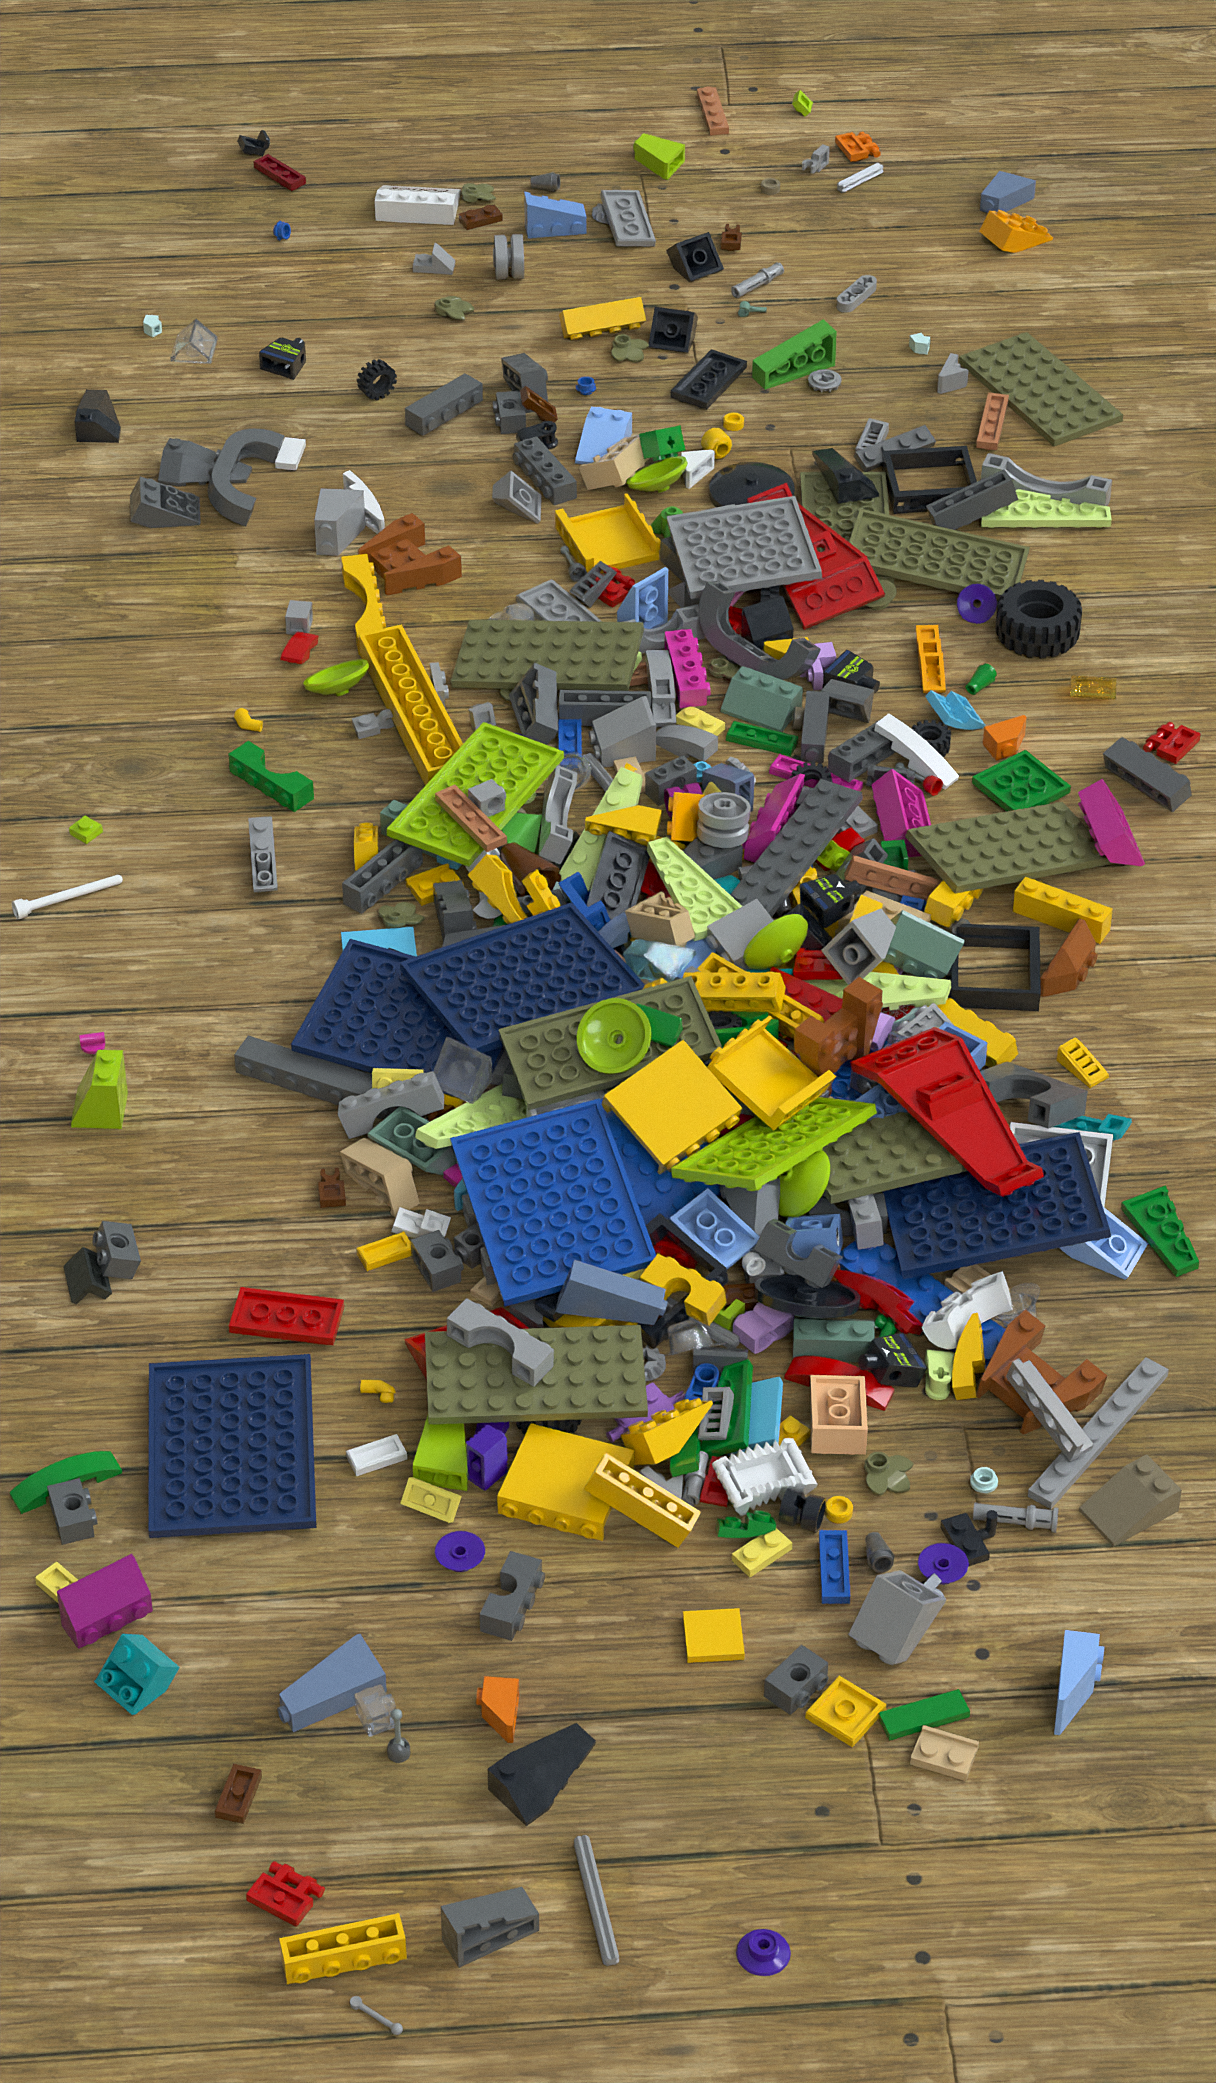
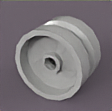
M512 234L510 237V247H507L505 235H494L493 267H495L496 280L507 279L508 267H511L514 279H524L523 234Z
M715 792L701 798L698 804L699 819L696 830L698 838L705 844L719 848H732L746 842L749 835L748 821L751 810L749 802L744 797L727 792Z

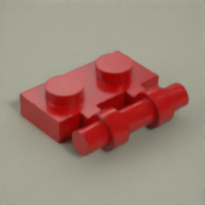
M610 567L617 573L598 597L599 600L612 608L623 602L628 591L636 584L633 578L624 576L616 567Z
M1167 722L1157 729L1155 735H1151L1146 740L1143 750L1151 752L1157 749V756L1177 764L1200 741L1201 733L1183 725L1175 729L1172 722Z
M273 1861L269 1867V1872L274 1874V1877L263 1872L246 1893V1900L297 1927L313 1907V1898L309 1897V1895L312 1894L321 1898L325 1887L319 1885L317 1880L309 1875L304 1877L294 1871V1867L288 1864L281 1865ZM289 1882L297 1886V1888L294 1889L286 1884Z

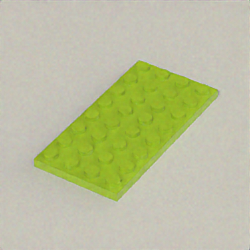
M483 722L387 828V836L469 867L484 849L435 801V793L456 785L468 797L469 788L493 779L506 792L505 810L488 818L502 830L564 759V751Z
M819 1097L774 1131L758 1116H755L671 1168L672 1178L683 1179L685 1182H704L705 1185L720 1184L725 1185L726 1188L741 1187L746 1188L747 1191L760 1190L767 1182L777 1179V1176L791 1170L794 1165L807 1160L813 1153L823 1150L824 1146L837 1141L840 1136L851 1132L859 1124L867 1122V1119L877 1114L876 1105L873 1103Z

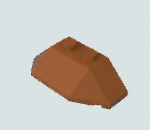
M1077 920L1046 971L1042 974L1040 978L1041 997L1075 990L1080 982L1085 981L1089 967H1094L1098 954L1095 953L1096 942L1085 920Z

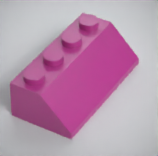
M891 769L872 784L873 799L877 807L876 813L881 824L880 829L885 841L904 839L908 857L922 856L908 841L906 833L908 829L931 825L923 791Z
M798 774L777 784L772 793L767 794L764 807H760L757 821L752 822L749 836L746 842L742 844L743 849H745V860L756 862L797 810L796 803L803 788L805 775Z
M1101 779L1079 791L1078 794L1081 802L1078 805L1085 815L1083 817L1090 828L1089 832L1092 838L1097 842L1095 847L1101 856L1105 854L1111 863L1134 866L1145 865L1125 814L1104 780Z

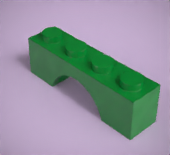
M247 741L228 754L229 769L233 775L243 779L250 786H254L266 796L271 797L291 811L296 812L314 799L312 780L298 771L280 774L267 770L265 751L252 742Z

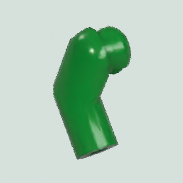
M882 1314L876 1317L874 1327L880 1329L879 1337L896 1333L895 1325L890 1317L886 1318Z

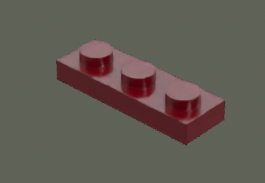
M269 154L253 161L255 169L291 191L306 184V177Z

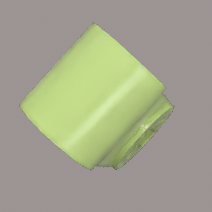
M926 1350L925 1391L934 1400H943L949 1396L954 1352Z

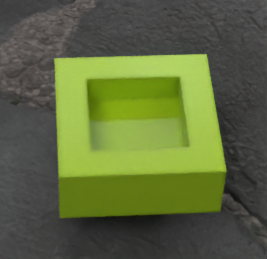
M799 90L794 94L792 104L797 112L807 116L811 113L813 102Z
M84 816L69 827V833L76 839L88 844L103 833V828L98 822Z

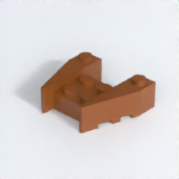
M413 513L394 520L358 549V555L367 554L369 563L373 562L374 571L384 579L385 594L387 596L403 593L402 589L416 587V590L424 589L425 585L435 583L436 586L445 585L462 577L461 555L448 545L427 555L418 549V547L425 545V523Z
M858 977L843 989L842 1008L826 1022L822 1023L810 1016L795 1029L794 1049L800 1055L799 1060L815 1075L820 1077L828 1070L835 1073L847 1060L854 1061L868 1055L883 1007V990ZM832 1083L827 1089L829 1091L828 1096H830L832 1092Z
M1026 1309L1008 1324L981 1378L976 1395L980 1399L989 1390L1024 1419L1020 1431L1023 1435L1040 1428L1042 1424L1006 1378L1013 1361L1018 1358L1022 1363L1030 1360L1069 1412L1083 1410L1102 1393L1108 1376L1086 1359L1068 1377L1064 1378L1033 1353L1032 1350L1041 1343L1045 1325Z

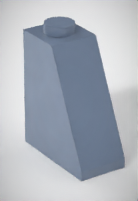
M999 171L981 193L980 211L988 213L989 210L996 212L1002 210L1007 212L1034 199L1036 180Z
M723 763L702 771L703 791L709 782H713L721 792L733 793L744 797L750 804V812L753 811V773Z

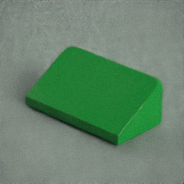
M636 1003L649 1020L651 1041L672 1048L683 1030L682 1018Z

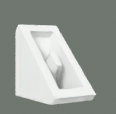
M715 451L681 452V456L686 457L688 462L685 471L682 473L686 488L690 489L714 469Z

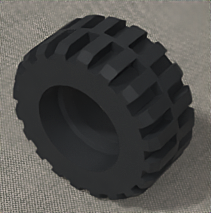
M1038 579V581L1026 580L1024 583H1016L1013 587L1010 586L1004 591L997 603L995 631L998 639L1010 651L1014 650L1020 656L1022 654L1027 655L1028 658L1039 657V659H1046L1047 656L1056 657L1059 653L1064 654L1077 643L1080 636L1081 602L1073 591H1068L1066 586L1062 584L1059 586L1053 581L1044 582V580Z

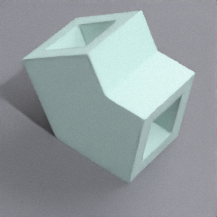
M146 315L143 321L144 333L152 338L162 333L159 317L157 315Z
M922 333L910 335L909 347L914 353L927 355L930 348V337L924 336Z

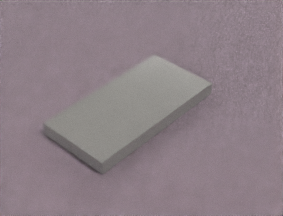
M601 190L600 197L616 246H655L656 240L639 190Z
M552 579L516 595V602L539 621L602 622Z

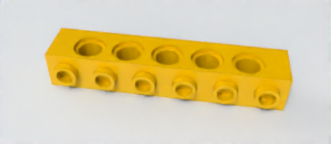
M714 952L697 968L703 973H718L721 971L727 973L745 972ZM785 994L781 1012H768V1016H771L772 1019L779 1020L778 1031L792 1039L795 1036V1029L810 1016L824 1023L821 1015Z

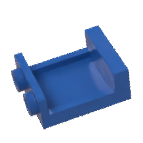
M579 872L558 883L566 903H573L598 932L611 921L601 900L590 907H587L585 904L588 890Z

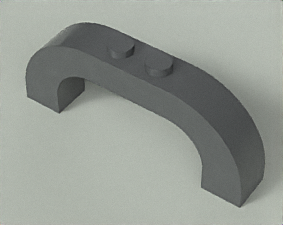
M244 429L232 434L226 440L222 450H217L214 462L211 463L208 471L211 477L207 492L211 504L221 515L235 523L247 526L256 498L235 489L230 483V478L237 463L244 458L255 457L275 463L285 435L265 429Z
M720 581L706 583L699 604L701 627L711 645L724 654L729 662L738 664L741 667L751 668L781 680L800 676L813 665L821 649L805 638L792 639L785 655L780 660H777L737 634L732 629L728 618L729 606L735 591Z

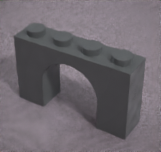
M1008 1061L980 1071L996 1103L1010 1098L1030 1099L1029 1122L1045 1128H1051L1085 1115L1087 1090Z

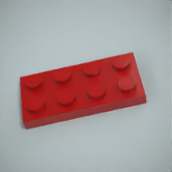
M240 1287L229 1323V1333L334 1346L345 1307L344 1299Z

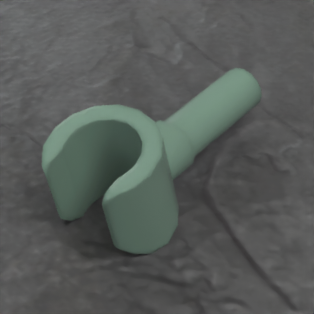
M742 301L739 306L738 315L747 317L749 312H767V307L750 306L749 302Z

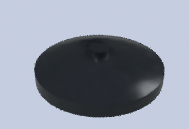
M741 462L722 468L712 477L709 484V497L716 508L732 504L740 505L747 504V498L787 483L794 496L795 485L792 478L776 466L761 462Z
M791 1274L762 1277L755 1282L753 1293L754 1298L761 1304L805 1319L838 1318L855 1314L859 1310L861 1298L857 1291L839 1282L831 1280L823 1288H814L805 1283V1278L802 1276Z

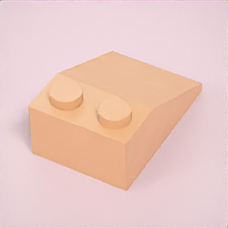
M810 1376L811 1453L866 1455L868 1426L865 1376Z

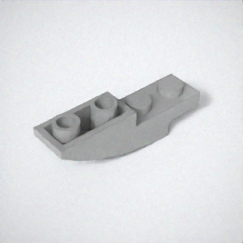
M646 650L648 691H651V711L656 727L676 725L675 688L668 650Z
M272 816L248 818L254 892L278 891Z

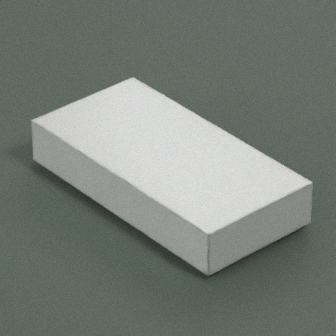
M285 437L275 461V468L296 470L304 452L306 440Z
M395 1434L347 1450L346 1457L355 1475L359 1476L407 1460V1452L398 1435Z

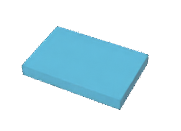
M413 927L341 932L343 950L349 939L417 956Z
M780 1376L752 1383L749 1447L752 1450L756 1443L761 1448L764 1447L765 1442L772 1446L776 1440L779 1444L783 1381Z

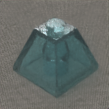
M636 939L623 955L626 964L640 979L657 980L662 977L667 982H671L696 955V951L666 943Z

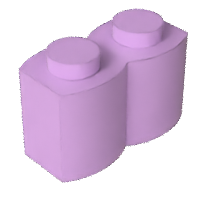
M758 1302L753 1311H748L736 1317L733 1323V1333L740 1337L739 1341L756 1354L769 1347L773 1341L786 1336L793 1329L794 1315L774 1310Z

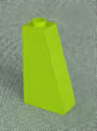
M427 1415L413 1462V1478L437 1487L468 1490L464 1423L429 1424Z

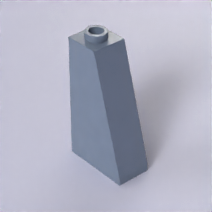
M574 1260L560 1290L555 1312L654 1325L658 1316L664 1315L668 1301L664 1300L666 1291L664 1288Z
M357 1634L279 1694L280 1707H277L279 1717L283 1723L289 1724L293 1732L387 1692L386 1674L361 1634Z

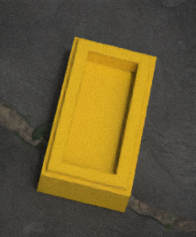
M401 1232L358 1247L356 1252L366 1271L410 1257L411 1242L405 1232Z

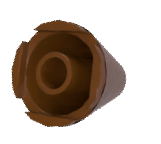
M516 842L508 843L502 847L499 858L512 872L513 884L520 897L530 895L522 880L536 869L547 880L549 890H553L556 881H561L559 868Z

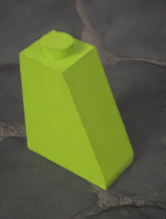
M645 133L634 142L635 160L665 180H668L685 162V144Z

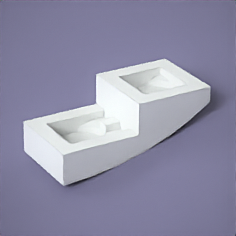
M400 1207L391 1232L396 1234L405 1232L407 1237L416 1238L440 1230L443 1237H445L451 1217L426 1209L425 1215H421Z

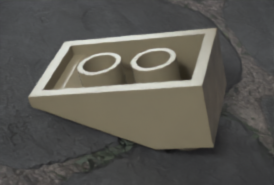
M1146 1454L1124 1466L1079 1507V1511L1114 1547L1178 1512L1182 1490Z

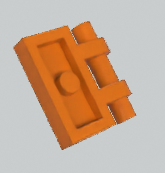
M853 132L835 136V143L850 162L866 159L869 154L875 158L881 155L878 145L872 142V138L864 132H860L857 136Z

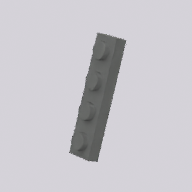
M926 425L858 450L855 452L854 458L862 470L868 472L882 466L883 451L930 448L935 445L936 440Z

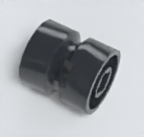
M787 1488L781 1502L778 1521L790 1526L800 1524L801 1529L817 1533L824 1518L827 1500L814 1494L805 1497L803 1491Z

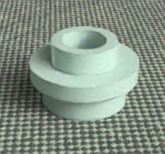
M981 1467L971 1475L970 1484L977 1492L990 1493L997 1488L998 1478L992 1469Z

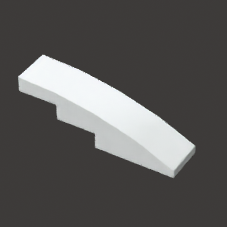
M349 470L343 473L344 489L364 490L366 526L378 534L385 528L384 516L380 505L368 487L353 472Z
M887 714L876 723L874 731L893 741L891 749L909 759L908 767L925 778L932 775L937 776L943 780L942 788L945 790L958 780L959 775L926 740L891 714Z

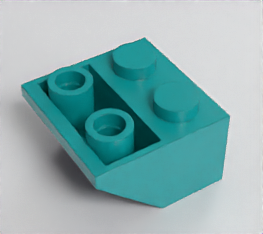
M121 1634L94 1682L131 1715H136L167 1691L180 1667L143 1635Z

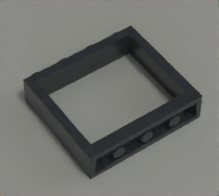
M967 445L883 451L882 471L886 472L887 491L893 514L928 512L927 505L965 488L899 491L894 470L962 466L967 485L976 483L977 480ZM899 502H903V506L897 505Z
M952 923L951 934L963 939V946L1028 949L1029 990L958 987V954L946 975V980H951V989L948 997L953 999L962 1008L1039 1011L1041 995L1040 927Z
M659 1213L646 1225L653 1247L667 1236L710 1272L705 1277L706 1280L710 1282L712 1280L716 1281L722 1287L729 1282L727 1268L662 1214ZM689 1293L654 1325L638 1323V1325H641L642 1340L652 1349H655L664 1340L667 1341L672 1332L678 1327L684 1326L690 1319V1316L686 1314L684 1303Z

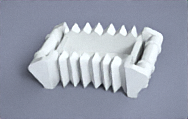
M792 1438L783 1439L780 1446L776 1440L772 1447L767 1442H765L763 1448L756 1443L753 1450L747 1446L745 1453L739 1449L736 1456L731 1453L729 1459L724 1456L712 1463L717 1479L723 1484L722 1486L728 1495V1500L731 1501L735 1511L740 1516L746 1515L749 1507L754 1510L756 1504L760 1506L762 1501L767 1504L769 1498L775 1501L777 1496H779L782 1500L787 1488L803 1491L804 1495H807L818 1485L812 1475V1470L809 1469L801 1454L802 1451L799 1450Z

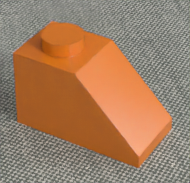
M1025 715L984 727L983 746L996 761L1017 754L1025 736L1027 719Z
M484 1676L483 1688L478 1687L476 1704L482 1707V1718L507 1743H513L519 1703V1679Z

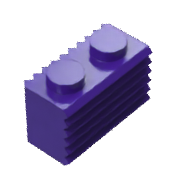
M485 1425V1428H481V1431H478L474 1438L466 1441L468 1480L484 1491L508 1472L507 1438L502 1431L494 1429L490 1425Z

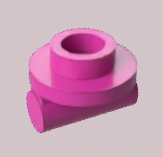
M104 1032L79 1035L80 1046L83 1052L96 1054L97 1050L105 1048Z

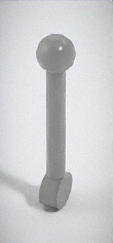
M354 1996L350 1999L352 2009H361L390 2028L394 2035L402 2033L403 2027L401 2024L392 2023L364 2005L359 1996Z

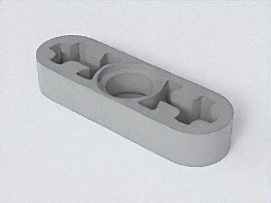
M864 275L857 279L837 297V310L845 313L853 311L876 291L877 279L871 275Z

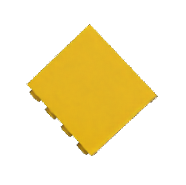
M627 493L624 494V505L569 518L563 508L555 510V529L569 548L576 562L581 563L587 573L600 561L610 567L622 569L659 560L661 541L658 537L656 538L651 525L646 523L644 514L639 512L636 502L632 501Z
M768 1016L763 1021L759 1019L755 1021L749 1030L745 1028L737 1036L736 1040L731 1038L724 1045L723 1049L718 1047L711 1054L710 1059L712 1061L707 1068L727 1089L774 1131L823 1095L837 1076L830 1070L820 1077L815 1075L765 1029L772 1020V1017Z
M684 1040L605 1094L602 1101L603 1109L607 1113L613 1110L659 1164L657 1171L659 1174L666 1170L670 1172L671 1168L680 1163L682 1158L685 1156L690 1157L698 1152L703 1143L706 1141L708 1143L713 1142L720 1135L721 1130L726 1127L730 1129L735 1126L740 1120L739 1115L742 1110L738 1102Z
M531 1423L497 1495L498 1514L509 1518L525 1520L536 1525L555 1528L562 1532L574 1533L588 1539L603 1541L604 1526L612 1507L584 1490V1487L606 1453L634 1470V1450Z

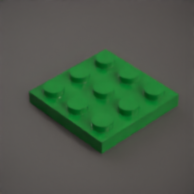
M1027 750L972 776V784L1006 812L1047 805L1069 794L1071 791V785Z

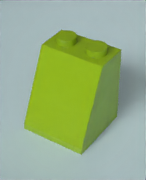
M97 1050L77 1088L71 1128L122 1129L128 1095L123 1050Z

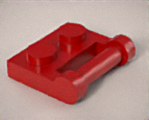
M805 948L798 950L793 970L794 977L801 980H843V977L821 950H805Z

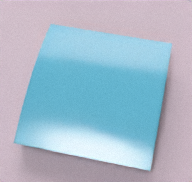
M932 690L925 696L944 724L968 730L982 729L985 726L965 697L953 691H950L944 697Z

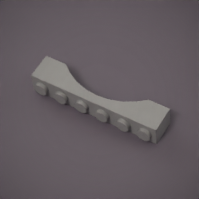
M990 453L987 454L982 464L981 480L1004 469L1012 479L1015 490L1021 489L1051 495V499L1059 501L1062 498L1070 499V503L1079 505L1087 502L1108 506L1110 502L1111 479L1091 475L1076 481H1050L1026 472L1009 457Z
M559 765L552 771L544 788L539 856L549 862L561 864L573 838V830L567 828V818L577 784V773Z

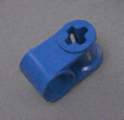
M710 1363L699 1365L695 1369L690 1387H688L684 1399L691 1401L700 1398L702 1401L703 1388L718 1386V1368Z

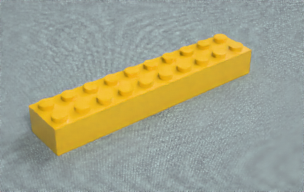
M402 624L359 634L360 656L362 659L367 660L369 664L368 672L386 708L391 710L393 714L392 720L426 786L463 745V742Z

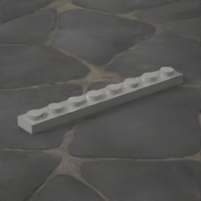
M1145 1357L1083 1427V1431L1094 1444L1092 1450L1071 1462L1061 1452L1029 1488L1028 1497L1052 1509L1168 1377L1169 1369Z

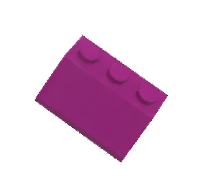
M133 1554L57 1591L62 1627L78 1649L96 1642L99 1638L111 1632L120 1630L123 1626L141 1619L153 1611L151 1593Z

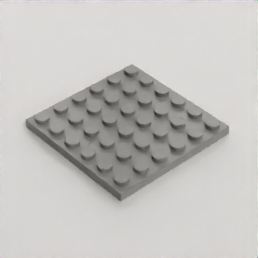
M795 496L667 516V525L690 599H701L706 583L712 581H720L735 592H745L752 589L769 588L783 584L789 585L822 578V570Z

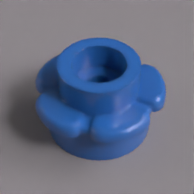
M278 221L273 228V233L279 241L281 239H288L291 234V227L288 223Z
M591 377L579 378L576 390L580 391L582 395H590L596 390L594 379Z

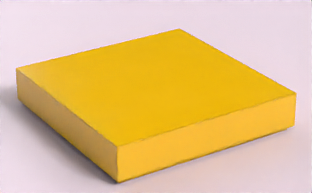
M740 1608L683 1611L687 1663L745 1659Z
M839 1675L806 1711L805 1719L853 1747L878 1720L879 1712L886 1710V1703Z

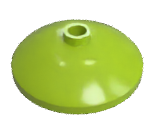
M677 456L650 464L635 472L634 476L629 477L627 485L629 488L638 491L651 492L657 490L659 493L664 492L685 471L688 465L687 459L683 456Z
M365 659L342 662L311 675L303 684L306 690L322 695L336 693V696H342L347 694L349 688L356 685L362 679L369 668V664Z
M790 914L769 923L747 945L743 955L746 965L751 969L765 970L790 961L806 938L808 930L807 921L799 914Z
M621 998L606 999L593 1005L581 1019L577 1030V1046L581 1057L591 1068L605 1074H620L634 1068L645 1057L651 1042V1027L646 1014L636 1004ZM619 1036H622V1037H623L622 1042L619 1043V1044H617V1043H616L617 1038H618Z
M823 1150L813 1153L807 1160L799 1162L791 1170L785 1171L778 1176L781 1187L779 1215L785 1218L799 1217L807 1213L819 1201L830 1177V1161Z

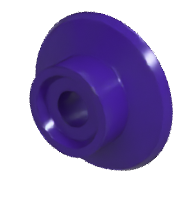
M971 584L965 587L958 596V611L962 618L970 623H984L996 611V596L989 587L983 584ZM976 599L981 601V606L979 608L974 606V601Z
M467 1531L448 1533L437 1542L435 1547V1556L439 1563L455 1572H465L476 1567L485 1555L483 1541L477 1535Z
M937 1543L926 1547L918 1558V1566L923 1575L927 1578L935 1573L941 1579V1585L953 1583L961 1579L966 1574L969 1566L966 1554L958 1547L947 1543Z
M757 1929L747 1933L740 1939L736 1948V1957L739 1964L749 1973L758 1976H771L779 1973L787 1966L791 1956L790 1947L785 1938L779 1933L768 1929Z

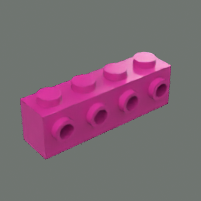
M691 629L666 631L664 635V650H668L670 655L674 688L679 707L687 708L707 705V696L711 695L710 683L705 682L707 680L706 669L701 667L703 664L702 654L697 652L699 650L698 639L693 637Z

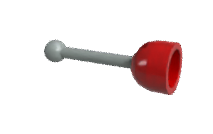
M901 762L895 765L897 769L908 770ZM915 773V778L923 782V789L927 793L935 796L941 791L943 787L942 779L933 775L924 778Z

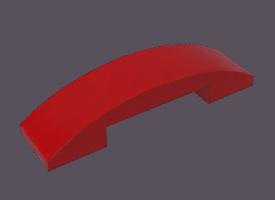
M794 1357L784 1375V1379L810 1387L811 1375L865 1376L866 1405L883 1411L886 1410L895 1391L890 1385L878 1383L874 1375L866 1370H861L859 1367L826 1357Z

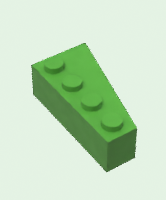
M824 319L755 358L752 362V378L766 390L810 375L814 371L835 366L837 331Z

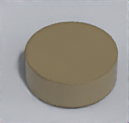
M775 178L764 179L761 182V191L767 195L779 193L780 181Z
M795 706L792 729H802L805 711L803 707Z

